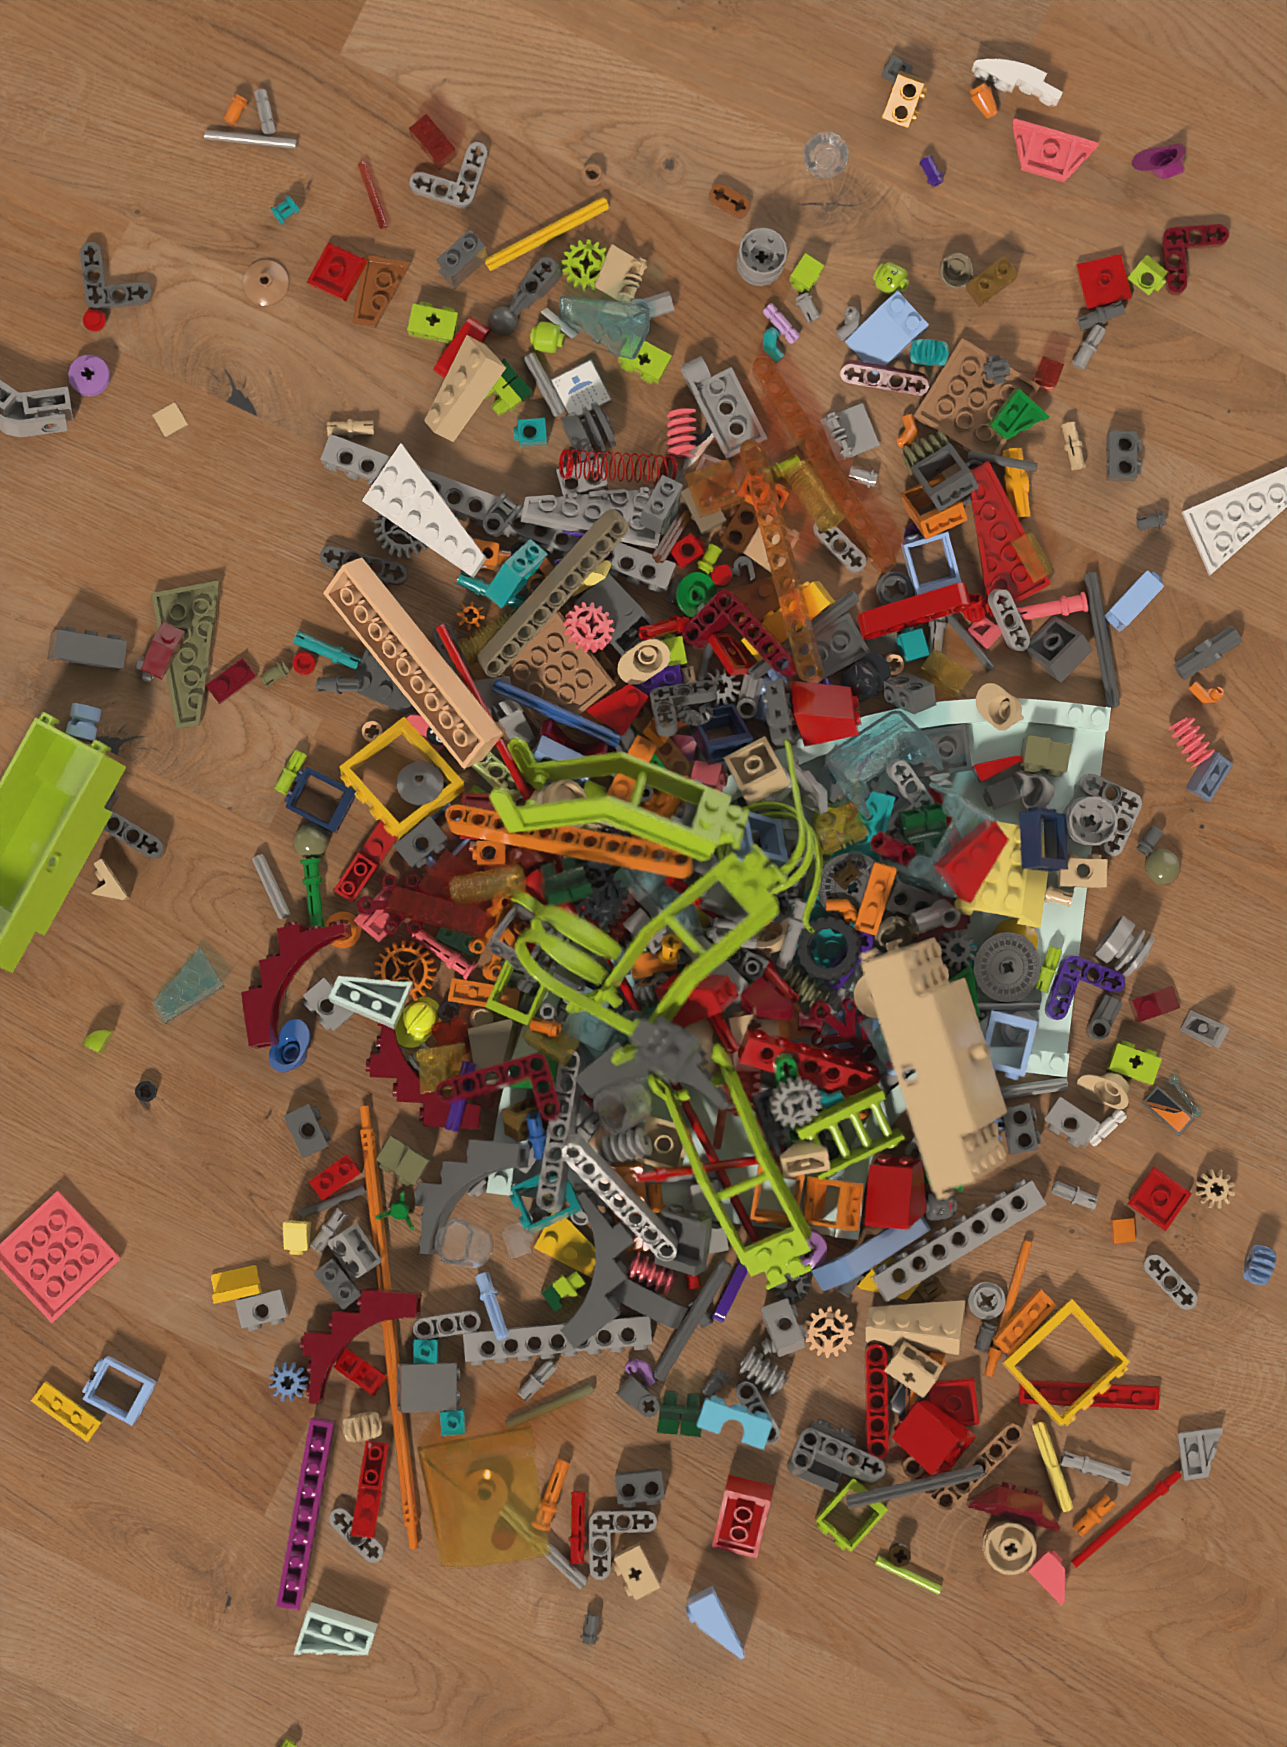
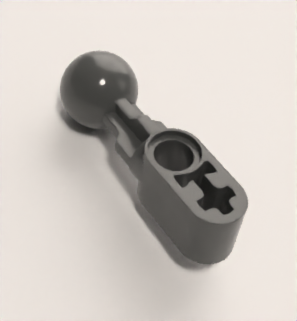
M550 257L540 259L522 279L521 287L514 294V300L507 307H498L491 312L489 316L490 329L499 336L512 334L517 328V316L523 309H528L536 300L542 299L560 280L563 274L561 265ZM549 267L552 269L550 273L547 270ZM538 282L537 289L531 292V285Z

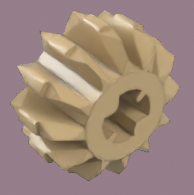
M1212 1169L1208 1170L1209 1178L1205 1174H1201L1200 1177L1204 1182L1195 1183L1196 1186L1202 1187V1190H1197L1195 1194L1204 1195L1200 1199V1203L1204 1204L1208 1201V1208H1213L1214 1204H1216L1217 1208L1220 1209L1222 1208V1201L1226 1204L1230 1203V1200L1226 1197L1227 1195L1235 1196L1234 1192L1229 1191V1188L1234 1187L1235 1183H1227L1231 1176L1226 1174L1222 1177L1223 1171L1219 1169L1216 1175ZM1213 1183L1220 1186V1191L1217 1190L1218 1194L1210 1191V1187H1214L1212 1186Z
M370 1411L346 1417L343 1420V1434L346 1441L361 1442L380 1436L382 1434V1422L379 1413Z

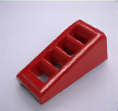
M1014 755L975 764L972 766V771L978 782L982 783L1021 762L1022 758L1020 755Z

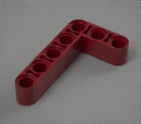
M729 590L719 591L683 628V639L696 648H703L709 643L708 639L712 634H718L730 622L777 673L790 678L795 676L799 670V663L748 606ZM731 599V603L725 607L727 600ZM745 614V619L739 622L740 617ZM715 615L713 622L709 623L711 616ZM760 630L758 636L754 638L755 631ZM698 631L697 638L693 640V635ZM774 645L773 651L768 654L769 647ZM788 661V666L782 669L783 663Z
M539 1053L439 1082L435 1089L436 1095L441 1102L452 1104L530 1080L538 1109L543 1119L548 1122H555L562 1114V1108L546 1058ZM535 1060H542L544 1062L543 1068L539 1071L531 1069V1065ZM517 1066L521 1068L520 1075L515 1078L510 1077L509 1070ZM491 1073L498 1075V1081L495 1084H488L486 1082L487 1076ZM468 1080L476 1082V1086L472 1091L464 1090V1083ZM542 1082L550 1084V1089L546 1093L538 1092V1086ZM445 1087L453 1088V1094L449 1098L441 1096V1092ZM549 1104L557 1107L556 1113L552 1116L544 1113L545 1107Z

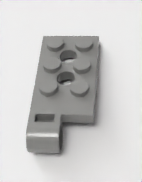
M701 356L680 366L682 374L726 460L767 441L768 438L732 367L711 377L708 367ZM721 404H731L733 411L728 415L722 414L719 409ZM739 423L742 425L743 432L740 435L732 434L730 431L732 424Z

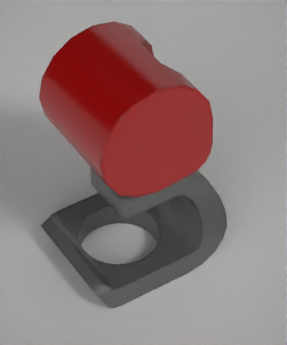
M741 556L734 562V568L729 567L727 564L717 566L712 572L713 583L720 588L728 586L734 576L736 578L740 577L741 567L744 565L748 567L750 583L755 580L752 561L748 557Z

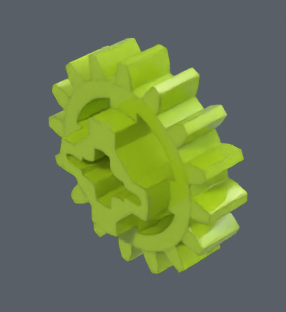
M590 239L587 240L586 245H583L581 240H579L578 247L570 245L571 253L564 252L567 260H562V265L567 268L562 270L563 275L569 274L567 282L574 281V288H577L580 284L583 291H586L587 286L595 290L594 285L598 275L592 279L590 277L594 273L600 272L606 258L604 255L607 249L602 248L600 250L599 242L592 246ZM583 252L578 258L575 257L578 253ZM592 252L595 253V254H597V255L599 256V258L601 259V261H600V260H596V259L592 256ZM588 257L590 266L588 267L587 273L585 274V269L583 265L585 264V261ZM573 271H578L581 278L577 277Z

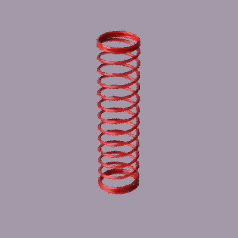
M563 449L559 458V472L563 479H570L573 475V452L578 454L575 462V477L577 480L582 474V459L580 455L582 452L586 453L583 465L585 480L589 479L591 472L590 453L595 454L592 463V478L594 480H597L599 476V459L597 456L599 453L604 455L600 467V476L603 481L606 480L608 474L607 454L612 455L609 465V479L611 481H614L616 477L617 467L614 457L616 454L621 456L617 468V477L620 482L623 481L625 475L624 455L629 456L626 465V480L628 482L632 481L633 472L635 481L637 483L640 482L642 476L641 456L646 457L643 466V481L645 483H648L650 473L652 482L654 484L657 483L658 477L661 478L662 467L663 475L668 477L667 468L670 458L673 463L671 479L675 480L677 475V462L673 455H667L664 458L661 454L657 455V457L650 454L647 457L644 453L640 456L633 453L630 456L627 452L623 455L620 452H616L613 455L610 451L606 454L599 451L596 454L593 450L589 451V453L581 450L579 453L576 449L572 451ZM567 452L566 475H564L563 462ZM634 455L638 457L635 468L632 461V456ZM651 456L655 458L652 468H650L649 457ZM658 457H662V458H663V461H662L661 466H660V473H659V464H658V460H657ZM587 458H588L589 469H588V476H587V478H586L585 468H586V462H587ZM578 459H579V460H580V472H579V476L577 477V463H578ZM604 459H605L606 473H605V477H604V479H603L602 469H603V463H604ZM595 460H597V475H596V478L594 477V464H595ZM614 460V476L612 479L611 465L612 461ZM621 460H622V463H623V474H622V478H621V480H620L619 470H620V464H621ZM631 461V478L629 480L628 466L629 462ZM638 461H639V464H640V475H639V479H638V481H637V478H636V470H637V464H638ZM648 462V479L646 481L645 467L646 463ZM655 462H656V465H657V476H656V480H655V482H654V479H653V470H654V465H655Z

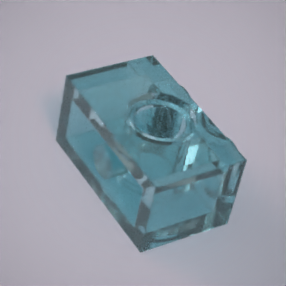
M582 1011L579 1013H569L561 1031L601 1052H605L608 1050L617 1028L587 1011ZM589 1020L594 1021L596 1025L593 1033L589 1032L586 1028Z

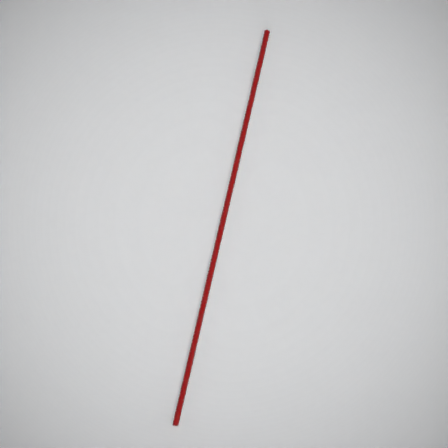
M439 625L436 627V630L465 686L493 720L445 625ZM501 736L496 742V746L526 803L532 794ZM552 853L568 886L577 884L564 856ZM582 899L577 900V904H580ZM580 907L582 913L585 910L584 907ZM591 914L583 915L588 924L602 932L596 918L591 921ZM606 959L613 972L615 966L611 960ZM625 977L619 986L636 1019L648 1021ZM669 1081L673 1091L683 1089L679 1081L677 1084ZM689 1099L682 1102L681 1106L709 1161H720ZM725 1169L715 1171L724 1189L733 1186ZM738 1195L730 1197L729 1200L752 1244L760 1241L761 1239Z

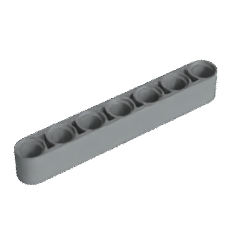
M644 872L626 887L654 919L672 904L670 899ZM682 912L675 917L706 952L713 947L699 930L691 929V926L694 925ZM667 924V932L669 934L677 935L676 932ZM682 940V948L696 962L699 958ZM727 960L723 961L709 973L729 975L731 981L735 983L737 993L739 994L733 1001L736 1005L741 1001L740 993L750 986Z
M573 1050L563 1052L559 1059L555 1088L561 1108L565 1103H569V1110L561 1114V1117L555 1122H549L537 1193L538 1206L550 1213L558 1212L564 1203L570 1165L565 1161L563 1155L557 1160H554L553 1155L558 1149L563 1151L564 1141L568 1135L575 1134L582 1088L574 1078L584 1071L586 1067L585 1059ZM576 1057L577 1062L575 1066L569 1067L570 1059ZM572 1080V1088L570 1090H565V1084L567 1083V1081ZM553 1104L550 1116L554 1115L557 1111V1107ZM565 1126L566 1131L564 1135L558 1137V1129ZM557 1172V1180L551 1183L550 1176L552 1173ZM553 1195V1204L551 1206H547V1198Z
M578 1134L568 1135L565 1138L562 1151L565 1161L659 1259L663 1261L673 1260L677 1254V1236L582 1136ZM574 1146L579 1150L574 1151L569 1149V1147ZM585 1163H592L594 1166L588 1167ZM606 1179V1180H608V1181H610V1182H609V1183H602L600 1180ZM616 1196H623L625 1199L620 1200ZM633 1212H638V1213H640L641 1215L635 1216V1215H633V1214H631V1213H633ZM652 1228V1229H655L656 1231H655V1232H649L647 1229ZM663 1245H670L671 1248H664Z

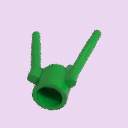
M403 1191L400 1193V1200L392 1204L389 1211L375 1216L377 1220L391 1215L397 1220L404 1219L409 1229L414 1230V1225L408 1215L410 1210L405 1202V1192Z

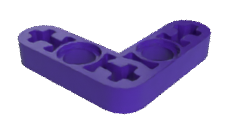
M1065 956L1060 962L1045 1004V1014L1053 1020H1061L1066 1017L1079 981L1108 992H1119L1125 986L1124 976L1117 971L1081 957ZM1074 960V965L1083 968L1081 971L1073 969L1070 971L1067 963ZM1091 967L1096 968L1098 971V977L1093 981L1087 976V971ZM1104 977H1115V980L1118 982V985L1112 986L1110 982L1102 980ZM1062 981H1066L1070 987L1066 994H1061L1058 989ZM1055 995L1060 998H1066L1065 1002H1059V999H1055ZM1059 1002L1058 1008L1061 1009V1012L1056 1013L1054 1016V1011L1051 1010L1052 1006H1057Z

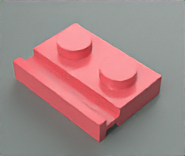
M383 887L373 900L400 899ZM370 903L365 907V909H370ZM374 910L368 916L359 914L354 922L380 944L388 935L383 930L384 924L392 920L400 910ZM388 924L387 929L391 932L394 925Z

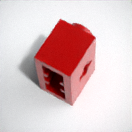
M346 1154L310 1180L309 1183L323 1201L361 1174L362 1171L351 1155Z

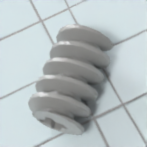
M637 1127L636 1131L629 1129L627 1134L621 1131L619 1132V1137L616 1133L611 1134L610 1138L607 1135L603 1136L599 1149L600 1156L609 1165L650 1155L653 1151L651 1140L641 1127Z
M753 1346L739 1363L741 1365L739 1373L742 1374L748 1370L747 1379L749 1380L755 1376L754 1385L763 1382L761 1390L765 1391L770 1388L769 1397H772L780 1391L790 1375L784 1378L785 1370L783 1369L776 1373L778 1365L773 1364L769 1367L770 1358L761 1361L763 1353L759 1352L754 1355L756 1347Z

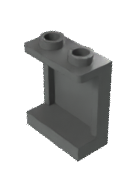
M468 230L437 258V263L442 267L438 272L455 290L485 262L488 256L486 246L471 230Z
M671 1204L669 1207L662 1209L661 1215L666 1217V1225L678 1238L676 1257L673 1260L663 1261L655 1255L654 1263L693 1276L705 1271L712 1217L704 1215L699 1210L684 1209V1206L680 1204ZM663 1245L664 1248H671L670 1245Z
M452 1361L437 1364L397 1363V1410L399 1412L457 1410V1404H460V1392L457 1390V1381L460 1380L459 1367H456V1363Z
M818 1418L817 1422L811 1420L808 1429L812 1428L850 1446L855 1444L856 1439L852 1436L853 1432L842 1427L839 1428V1431L830 1427L831 1423ZM804 1437L805 1444L813 1446L812 1440ZM825 1447V1452L830 1456H834V1451L829 1447ZM796 1458V1464L800 1467H805L803 1460ZM813 1460L810 1468L803 1475L796 1477L836 1492L838 1480L842 1472Z

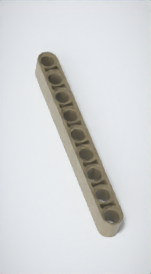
M610 509L600 516L480 651L477 661L488 676L497 677L503 673L626 535L629 525L618 511Z

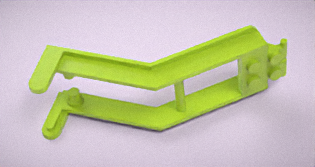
M513 737L509 740L508 749L525 781L533 785L535 789H543L545 783L559 780L621 774L636 780L629 804L607 795L537 804L536 801L529 799L526 801L525 806L516 807L507 790L494 788L490 794V800L509 833L604 821L701 861L710 859L716 846L731 842L734 849H739L744 834L743 829L746 827L750 812L748 809H743L742 811L738 806L734 805L729 807L731 796L623 752L537 763L526 741L519 737ZM645 784L698 805L692 828L690 829L638 808Z
M756 844L750 847L752 853L746 855L742 862L731 852L640 931L600 989L583 995L600 1005L609 1002L613 1008L618 1007L623 1000L617 995L618 991L616 989L654 935L668 924L699 958L679 976L647 1021L654 1025L660 1016L670 1022L702 979L778 915L779 906L770 892L778 881L784 884L788 879L773 863L765 869L764 865L768 863L769 858ZM719 880L750 915L706 952L675 917ZM571 1002L566 1006V1010L570 1014L585 1011ZM636 1019L632 1023L638 1026L641 1021ZM632 1043L618 1048L613 1052L614 1056L611 1061L615 1066L630 1061L634 1058L638 1048L633 1046Z
M719 1044L712 1046L714 1052L711 1053V1057L719 1064L720 1070H718L717 1074L713 1075L714 1079L711 1081L716 1087L721 1084L728 1086L755 1155L764 1172L716 1193L706 1175L679 1107L682 1105V1102L691 1098L687 1088L673 1091L671 1085L662 1078L653 1075V1073L647 1075V1079L653 1092L665 1100L696 1180L740 1262L746 1266L751 1277L764 1271L769 1281L765 1283V1286L769 1290L787 1282L785 1276L787 1273H790L793 1279L812 1271L811 1265L804 1266L800 1255L811 1251L809 1239L812 1231L766 1145L730 1054ZM769 1180L793 1226L745 1247L721 1201Z

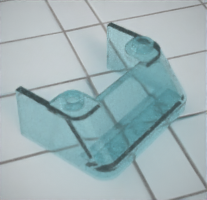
M898 710L887 713L859 732L858 736L849 738L831 750L825 758L829 770L847 799L866 819L871 817L865 802L870 793L866 782L886 770L890 760L898 758L903 759L910 765H916L928 759L939 770L943 769L935 743L902 711Z
M931 782L929 786L945 798L942 808L948 816L953 818L931 859L924 855H918L911 860L907 868L891 860H888L887 864L896 867L897 872L947 897L953 898L957 895L934 867V864L982 821L986 819L997 823V820L991 813L963 796Z

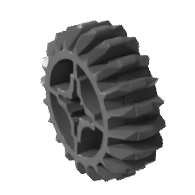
M377 512V515L382 520L374 519V523L381 526L374 528V533H382L376 540L377 542L385 540L381 546L383 550L391 546L389 549L390 555H393L398 550L397 556L401 558L403 551H406L407 558H411L410 551L414 550L418 556L420 555L418 547L421 546L423 550L428 549L418 539L415 541L411 534L408 536L403 529L400 531L401 527L396 524L391 527V530L386 532L388 519ZM393 536H404L409 544H398L390 538Z

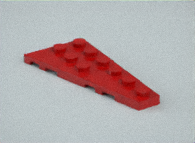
M986 461L970 470L979 488L970 493L986 600L988 602V596L991 591L1002 589L1007 590L1011 594L1016 604L1051 585V582L989 461ZM999 596V600L996 601L998 604H1001L1003 596ZM990 608L989 617H992L994 615Z

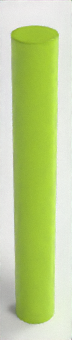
M878 1556L875 1561L876 1565L939 1595L942 1589L941 1585L904 1567H897L891 1561L881 1556Z

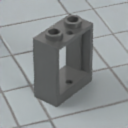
M951 443L911 467L918 482L939 512L979 488L971 471ZM955 463L958 465L961 471L931 488L927 482L928 480Z
M516 902L490 937L486 947L495 956L507 960L513 968L526 972L527 970L518 959L516 950L499 940L516 916L531 925V920L535 914ZM540 918L545 932L553 935L556 929ZM539 943L530 954L534 960L539 951L543 949Z

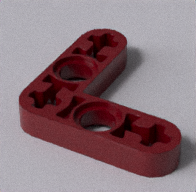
M1223 224L1172 227L1165 231L1161 242L1163 266L1168 271L1164 277L1167 281L1165 287L1168 293L1180 295L1187 287L1185 249L1223 246L1229 238V230ZM1216 230H1219L1220 234H1224L1220 241H1217V237H1209L1208 242H1206V236L1215 234ZM1197 231L1201 234L1202 239L1199 243H1193L1190 240L1189 234L1191 232ZM1182 232H1185L1184 240L1186 244H1183V239L1176 240L1175 244H1172L1171 240H1167L1171 233L1177 238L1182 237ZM1173 255L1179 257L1181 261L1180 266H1170L1168 258ZM1182 271V273L1177 275V281L1182 283L1177 290L1171 283L1175 279L1174 273Z

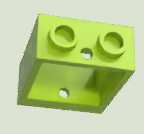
M506 960L485 1007L530 1027V1022L534 1016L537 1017L548 989L540 985L528 1015L500 1004L501 997L514 970ZM545 967L544 971L548 973L550 969Z
M850 1477L816 1515L815 1519L818 1522L816 1527L825 1535L828 1533L836 1538L833 1542L843 1551L847 1548L852 1552L888 1511V1508L882 1502L869 1504L875 1512L854 1536L848 1540L825 1517L850 1489L855 1493L869 1491L857 1479Z

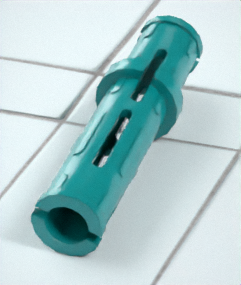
M461 571L456 582L457 585L474 591L478 596L481 594L488 597L484 593L491 583L487 582L483 577L480 579L474 576L473 578L466 572ZM516 595L506 605L518 610L524 603L525 597Z
M300 630L297 631V636L293 640L294 645L327 657L335 664L339 662L357 671L358 664L362 660L361 656L345 651L344 647L340 645L336 647Z

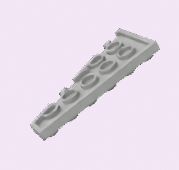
M641 487L639 490L626 491L625 489L593 491L584 495L568 493V496L559 497L553 495L525 497L521 522L585 534L604 512L614 509L619 512L629 525L628 532L620 542L656 549L660 538L659 533L639 524L642 510L654 489H648V487Z

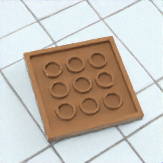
M962 338L913 417L936 432L941 431L946 438L967 451L998 455L1007 439H1003L988 423L1015 388H1019L1032 400L1040 385L1010 368V376L1005 377L1006 381L1004 383L994 385L993 380L987 381L983 364L988 363L991 355Z
M559 611L553 615L503 673L497 677L510 676V684L580 715L616 686V684L590 650L584 652L582 646L578 649L575 648L576 642H568L571 636L564 635V631L568 627L563 626L566 619ZM519 704L537 729L541 731L543 722L550 717ZM554 720L561 730L567 726Z

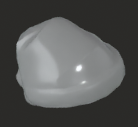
M1013 771L1012 776L1023 782L1021 791L1022 802L1027 809L1031 807L1044 808L1050 803L1055 789L1048 779L1032 772Z

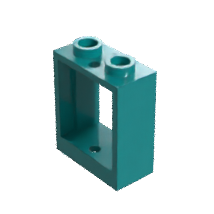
M528 540L503 564L484 594L502 609L528 585L548 554L533 540Z
M557 1172L552 1173L550 1181L558 1178ZM541 1174L510 1188L513 1194L509 1197L514 1208L519 1207L522 1215L519 1216V1220L524 1230L528 1228L532 1234L582 1211L568 1178L565 1197L570 1207L533 1223L521 1194L538 1187Z

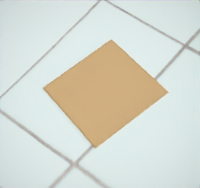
M175 402L153 414L165 437L188 425Z

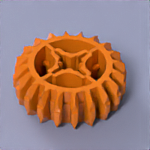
M402 940L400 948L396 942H393V951L387 946L384 948L388 953L387 956L379 953L378 957L383 959V962H375L374 965L381 967V971H374V975H381L382 978L377 980H388L386 970L389 961L392 960L396 966V973L390 981L399 982L407 980L412 982L414 989L411 990L410 995H412L414 1001H417V992H420L422 996L426 995V992L423 990L424 986L432 989V986L427 983L428 979L436 980V977L429 976L430 972L437 971L435 967L429 968V964L434 963L435 959H426L430 955V951L427 950L422 954L421 951L424 947L422 944L417 949H414L415 941H411L409 947H406V941ZM411 952L418 957L409 963H404L396 954ZM398 962L402 966L405 965V967L407 965L412 966L409 974L413 981L409 977L406 978L405 975L398 977L402 972ZM420 963H423L424 976L421 983H419L414 976V971Z

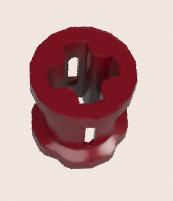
M799 1010L797 1031L806 1029L816 1030L818 1033H821L822 1021L817 1020L811 1013H803L802 1010Z

